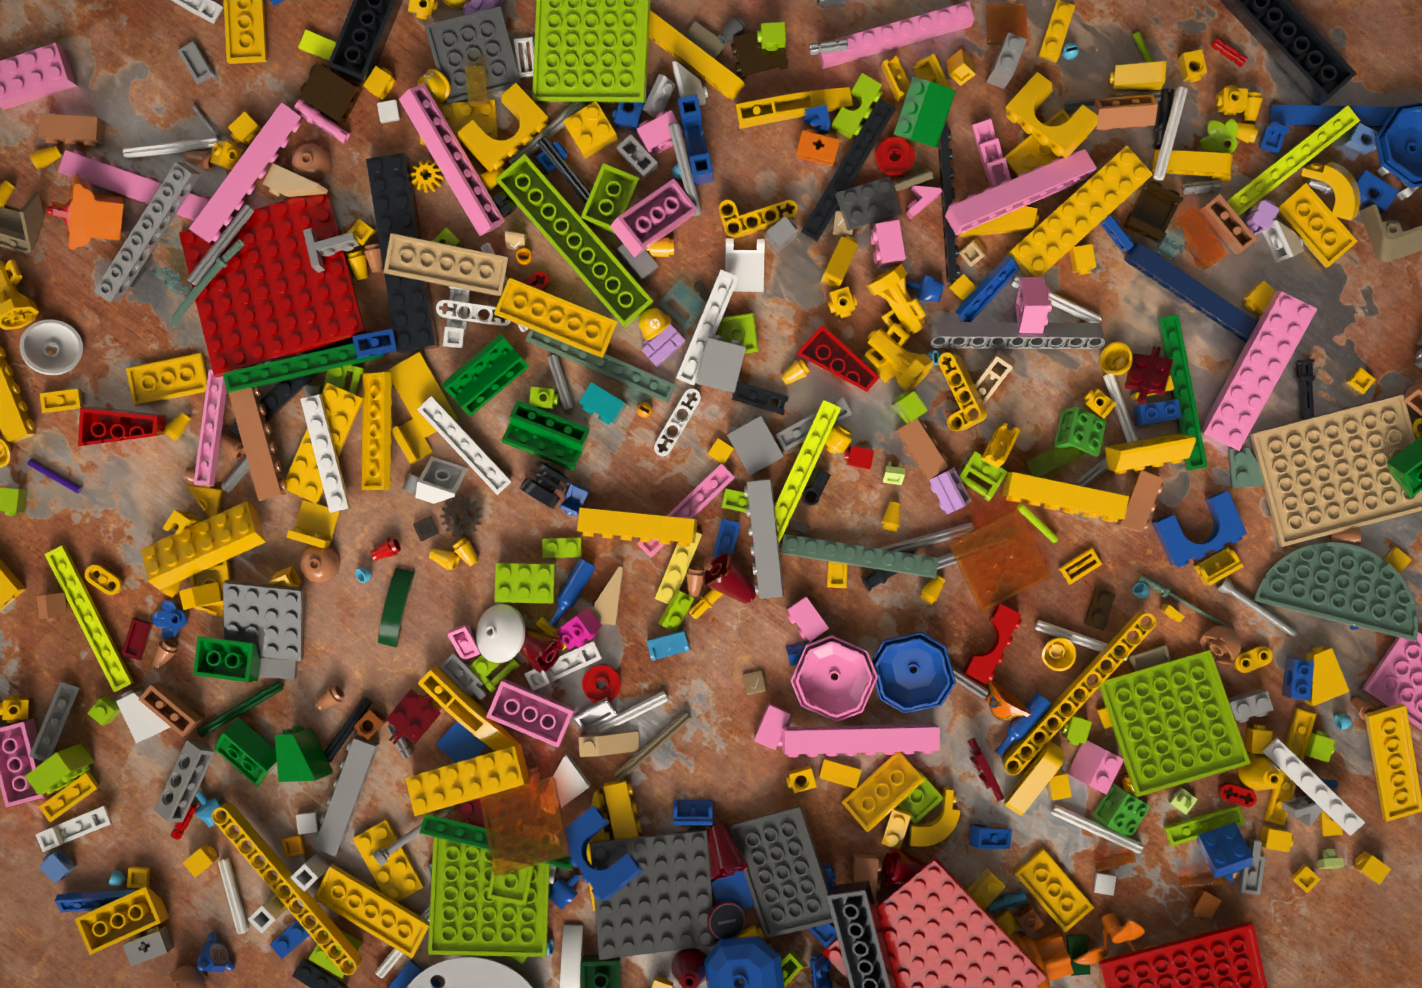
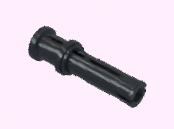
M1169 88L1162 89L1159 122L1155 127L1156 139L1155 143H1153V148L1160 150L1173 104L1174 89H1170V92Z
M1315 359L1296 360V363L1299 364L1297 380L1301 385V418H1315L1313 381L1316 379V376L1313 375Z
M875 569L871 574L861 576V580L867 591L870 592L873 587L881 583L885 584L888 578L898 573Z

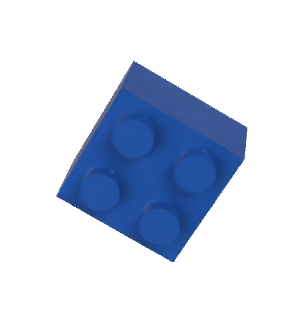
M1235 822L1198 834L1197 845L1214 879L1252 866L1253 855Z

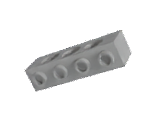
M186 740L154 809L156 813L168 822H183L215 751L203 742Z

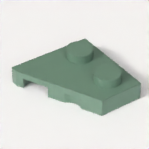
M1241 448L1240 451L1229 449L1228 461L1231 488L1264 486L1258 462L1250 449Z

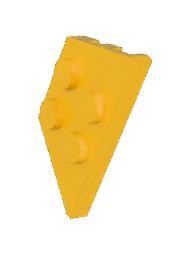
M229 559L190 576L191 588L218 582L222 601L194 608L224 618L223 582L231 580Z

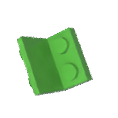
M1077 406L1062 410L1054 447L1061 449L1073 446L1093 456H1099L1107 421Z
M1112 783L1108 793L1104 795L1092 816L1112 830L1131 838L1142 819L1146 816L1150 805L1132 796L1115 783Z

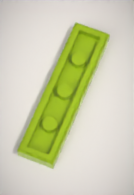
M1236 804L1164 826V831L1169 846L1172 847L1198 839V834L1233 822L1240 826L1245 824L1240 805Z

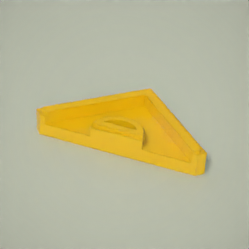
M186 484V488L191 492L196 502L209 518L221 512L223 489Z

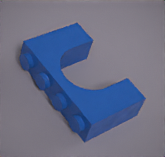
M692 95L678 98L679 113L694 185L713 182V170L705 143L698 96Z
M1221 491L1205 498V502L1213 517L1214 528L1210 537L1204 542L1198 544L1190 542L1182 533L1175 515H1167L1151 522L1170 565H1177L1178 567L1187 565L1189 563L1188 560L1194 557L1195 559L1205 557L1207 555L1206 552L1212 549L1213 551L1223 549L1225 547L1224 544L1228 542L1236 543L1242 540V536L1247 534L1229 491Z
M592 806L556 836L560 840L558 841L559 846L570 854L569 860L575 867L578 866L582 873L580 875L582 879L593 887L591 891L598 900L607 901L644 870L635 857L628 853L605 870H597L590 864L587 857L588 843L595 834L610 823L599 807Z

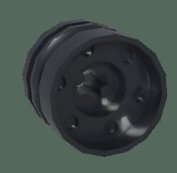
M536 460L534 464L541 470L537 471L531 468L530 471L536 478L533 480L525 477L519 488L529 496L554 509L561 499L555 493V490H566L559 483L562 481L569 485L571 480L567 478L564 472L553 465Z

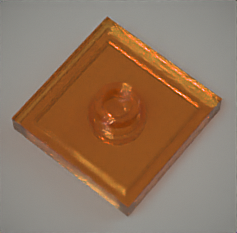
M987 4V45H1001L1008 32L1027 39L1026 4Z

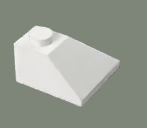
M677 61L672 62L680 98L697 95L699 106L705 105V98L708 97L706 86H702L701 80Z
M1278 220L1274 221L1269 229L1261 232L1275 263H1279L1304 251L1302 239Z
M431 456L417 482L416 498L435 504L454 497L468 468Z

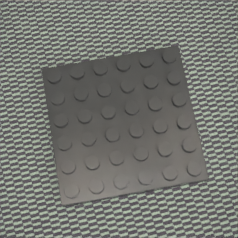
M706 829L589 842L591 865L597 870L610 868L627 853L632 854L644 870L607 901L598 900L594 896L599 960L716 945L715 937L707 926V916L713 909Z

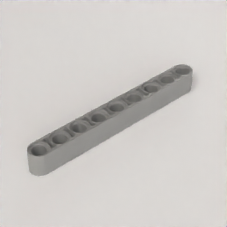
M935 322L929 327L931 345L935 348L1098 349L1105 344L1103 328L1099 323H1048V325L1044 326L1043 333H1019L1018 322Z

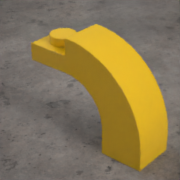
M1334 162L1327 163L1324 168L1323 165L1318 163H1311V165L1309 164L1303 168L1301 176L1326 182L1333 189L1335 205L1332 216L1350 221L1357 217L1360 206V190L1355 178L1347 169Z
M943 786L944 799L942 800L941 812L936 819L929 823H910L908 840L910 846L925 847L937 844L947 838L954 830L959 820L960 809L953 806V804H956L957 794L952 787Z

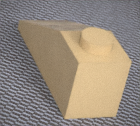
M274 163L263 182V185L269 188L268 192L278 197L280 194L286 197L327 194L328 192L321 185Z
M1001 349L996 352L974 383L984 404L1014 366L1015 359ZM968 392V394H967L966 397H965V399H966L967 401H968L969 398H970L969 392Z
M624 566L618 567L596 600L595 605L590 608L601 624H617Z
M639 731L580 734L579 736L580 757L603 756L640 750Z

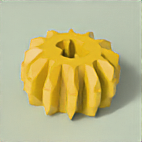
M427 159L425 165L422 161H419L420 167L418 168L414 165L413 169L416 172L410 173V176L415 178L412 180V184L417 185V190L419 191L423 189L425 193H428L429 189H431L433 192H436L435 186H442L438 181L444 180V176L440 175L442 173L440 168H438L436 162L431 164L429 159ZM427 173L431 175L430 178L428 177V180L424 178V175L427 176Z

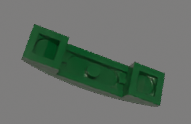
M395 568L382 613L378 643L392 647L398 646L402 629L400 627L415 572Z

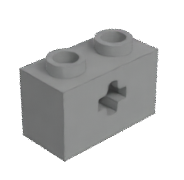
M631 134L616 147L622 158L644 181L658 168L657 161Z
M785 216L767 231L766 239L779 252L796 238L798 232L796 229L798 227L791 218L788 220Z
M157 925L146 930L147 933L145 934L137 933L129 937V940L123 944L130 966L166 954L174 948L166 926L159 928Z

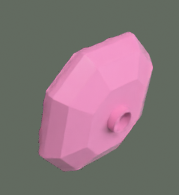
M830 635L806 644L790 681L801 707L838 722L863 712L878 675L868 650ZM836 673L838 678L832 679L831 674Z

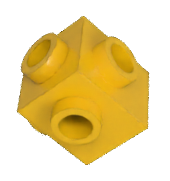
M410 0L408 12L415 13L416 18L427 20V17H432L433 13L436 14L438 2L435 0ZM421 2H426L427 6L422 8L420 4Z
M1236 85L1225 86L1216 95L1215 105L1218 106V112H1224V115H1236V113H1241L1247 109L1248 89L1237 88Z
M218 140L212 148L210 162L226 170H232L242 157L243 149L237 147L238 143L232 140Z
M849 287L829 293L830 302H828L830 312L834 313L835 317L845 318L851 316L857 301L855 295H851ZM840 302H844L845 306H842Z
M18 694L7 695V698H2V703H0L2 720H6V723H18L20 719H28V697L20 698ZM11 707H16L14 711L9 710Z

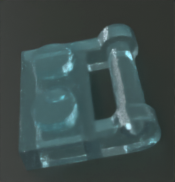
M156 266L151 271L175 293H182L187 297L193 290L192 286H186L180 280L182 277L174 270Z
M679 279L657 306L672 316L682 325L681 328L686 332L703 313L706 302ZM671 298L690 315L688 320L668 303Z

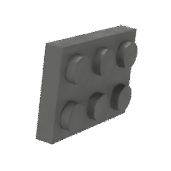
M890 177L835 194L848 231L902 214Z

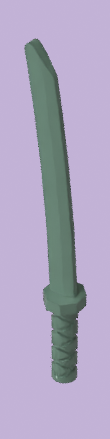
M238 239L223 256L216 258L217 262L203 276L173 314L171 326H176L208 283L223 267L226 268L228 266V260L245 245L241 239Z
M1143 574L1139 577L1138 581L1144 582L1147 586L1158 591L1162 597L1166 598L1168 595L1220 626L1232 628L1171 593V587H1164Z

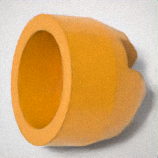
M521 248L516 252V259L520 264L527 265L531 262L532 255L529 249Z
M642 402L638 405L637 413L639 416L647 418L652 414L653 409L649 403ZM643 406L644 408L648 409L649 412L646 413L642 411L640 407Z

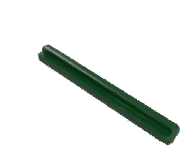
M277 681L197 728V733L200 737H205L284 689L282 683Z

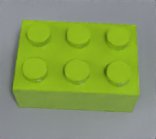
M603 163L581 219L585 223L616 235L610 226L618 216L630 209L640 185V179Z
M496 563L495 602L555 603L557 563Z
M80 743L56 752L28 773L25 778L38 795L46 792L49 795L55 790L58 791L63 787H67L75 781L74 778L88 772L91 769L89 766L95 761Z

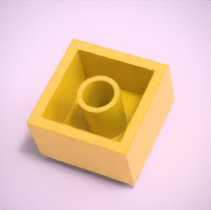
M597 101L563 120L567 131L584 159L618 140L617 134Z

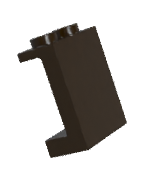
M757 31L733 37V44H730L732 55L737 57L738 62L735 63L737 74H741L742 80L746 79L748 75L775 68L780 70L787 69L788 61L785 49L778 48L775 51L762 49L761 42L757 41Z
M316 63L310 70L308 81L302 85L299 97L336 121L345 123L363 88L347 81L327 68L325 64Z
M1148 181L1144 184L1123 227L1156 243H1160L1164 240L1167 234L1165 231L1178 205L1184 198L1179 196L1180 194L1177 191H1168L1162 188V185L1156 181Z

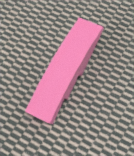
M989 118L971 124L990 187H997L1003 181L1011 180L1006 158L1003 157L992 120Z

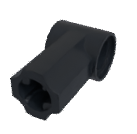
M817 467L815 468L801 495V501L804 505L813 506L818 503L831 474ZM807 492L814 493V502H808L806 500L805 496Z

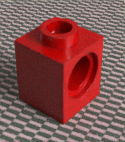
M850 446L845 451L844 461H847L846 465L870 470L874 450Z

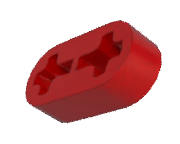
M538 271L521 281V283L543 291L549 286L550 279L546 273ZM538 276H540L541 278H546L544 279L545 284L541 285L540 283H538L535 286L533 285L538 281Z
M1222 783L1218 787L1219 797L1227 802L1243 807H1252L1257 801L1256 794L1247 788L1231 783ZM1228 789H1229L1230 791L1234 792L1235 794H1234V795L1228 794L1227 797H1226V794L1224 793V790H1228ZM1240 794L1244 796H1247L1248 794V796H1250V800L1245 801L1244 799L1240 798Z

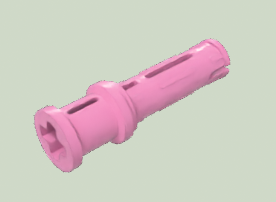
M302 98L294 106L293 111L306 118L308 123L318 125L343 144L349 139V132L323 116L319 109L313 108Z

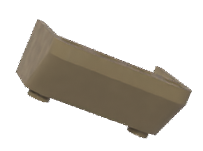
M35 192L19 212L0 207V247L24 254H29L34 249L44 218L39 193Z
M1376 204L1360 211L1378 261L1388 263L1422 251V226L1403 232L1400 224L1395 220L1382 222Z

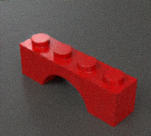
M1000 603L996 604L989 618V621L995 628V642L987 652L978 655L971 654L963 669L965 674L985 684L993 679L995 675L994 668L997 663H1001L1005 647L1011 644L1013 639L1011 635L1014 629L1019 628L1022 622L1020 618L1022 614Z

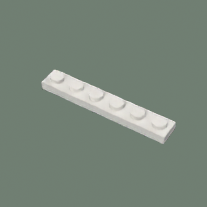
M720 269L677 373V379L692 385L695 384L706 337L716 334L738 281V276Z
M322 395L302 398L300 400L329 512L332 513L351 508Z
M433 396L417 409L497 495L512 482Z
M1277 737L1262 750L1350 836L1365 824L1361 817Z

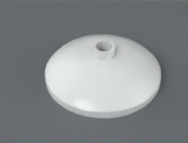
M42 320L32 324L24 331L20 340V353L25 363L33 370L46 375H59L72 370L79 363L83 354V343L78 332L70 325L58 320ZM52 350L55 353L51 355L48 351Z
M497 604L490 607L483 613L476 628V643L480 653L487 660L496 663L507 662L518 654L525 639V624L521 614L510 605Z

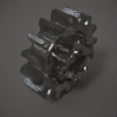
M460 495L459 500L454 496L452 497L453 502L446 501L447 508L442 507L445 514L440 515V517L445 518V521L441 524L448 526L446 528L447 532L453 530L452 536H456L459 533L460 537H464L465 532L468 536H471V530L477 532L476 525H482L478 521L479 518L483 517V515L479 514L482 507H476L478 502H471L470 496L466 500H464V495ZM463 503L459 509H453L455 505ZM470 508H472L474 512V517L471 516V513L469 511ZM458 513H463L466 519H461L460 521ZM449 516H452V518H453V521H454V524H453V525H452V523H451V521H450ZM464 524H471L468 528L461 529Z

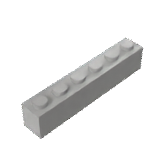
M772 479L748 481L747 486H744L745 497H749V505H746L747 517H751V524L748 525L749 536H753V544L750 545L751 555H755L756 562L753 563V574L757 575L758 582H755V593L759 594V599L783 597L784 586Z
M360 736L349 741L347 746L349 753L347 758L344 757L341 762L340 769H342V772L335 779L333 785L335 791L328 798L327 805L329 807L327 813L324 812L321 817L320 823L322 826L320 831L318 830L314 836L313 842L316 843L313 849L332 856H337L340 853L380 743L367 740L366 738L363 739Z

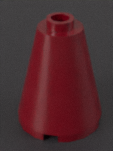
M723 553L711 562L713 567L710 571L706 569L703 576V583L708 588L744 604L750 603L755 599L754 585L732 556Z
M525 626V639L519 652L539 673H542V670L547 672L558 661L560 657L558 652L559 649L563 650V641L552 635Z
M717 822L710 825L711 828L707 832L711 879H721L735 875L734 873L738 869L740 873L749 868L748 863L726 824Z
M891 847L892 852L886 853L883 860L881 874L884 875L885 880H882V883L888 887H900L923 868L926 863L899 848Z
M696 948L682 949L673 958L671 964L672 975L682 988H697L706 980L704 960L707 956Z

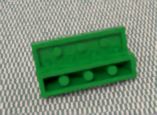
M499 334L441 385L471 417L529 368V365L508 340Z
M517 400L510 415V422L502 438V443L574 471L585 449L590 429Z

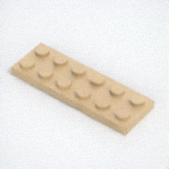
M390 233L384 273L501 296L508 257Z

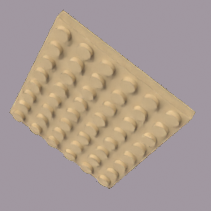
M1404 394L1250 434L1279 547L1422 511V490L1410 498L1391 476L1387 462L1393 456L1400 453L1416 440L1407 405L1404 402Z

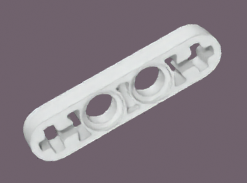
M441 300L436 306L438 315L443 318L496 326H507L511 323L509 320L501 323L499 318H495V322H491L492 310H496V307L451 300ZM444 303L449 308H454L453 304L458 305L456 316H452V311L442 314L443 312L439 310V307H442ZM462 306L468 307L470 315L467 317L460 316L459 309ZM486 309L489 311L490 316L487 320L479 318L478 313L480 310Z
M688 389L684 393L658 437L654 450L659 456L669 455L700 403L701 395L696 389ZM694 392L696 393L697 401L691 402L690 406L693 409L690 410L687 406L681 404L683 401L687 404L689 400L687 395H692ZM680 409H685L688 412V417L684 420H680L677 417V412ZM672 425L678 428V434L674 437L669 436L667 433L668 427ZM663 435L668 439L674 440L672 444L668 441L666 445L668 448L667 452H659L658 444L665 442V439H662Z

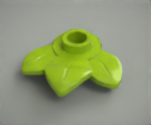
M1230 119L1225 125L1219 121L1210 120L1208 122L1209 136L1200 140L1201 146L1209 152L1220 151L1221 153L1228 154L1234 152L1238 144L1236 139L1239 132L1238 124L1234 119ZM1227 140L1231 142L1229 148L1223 146V143Z

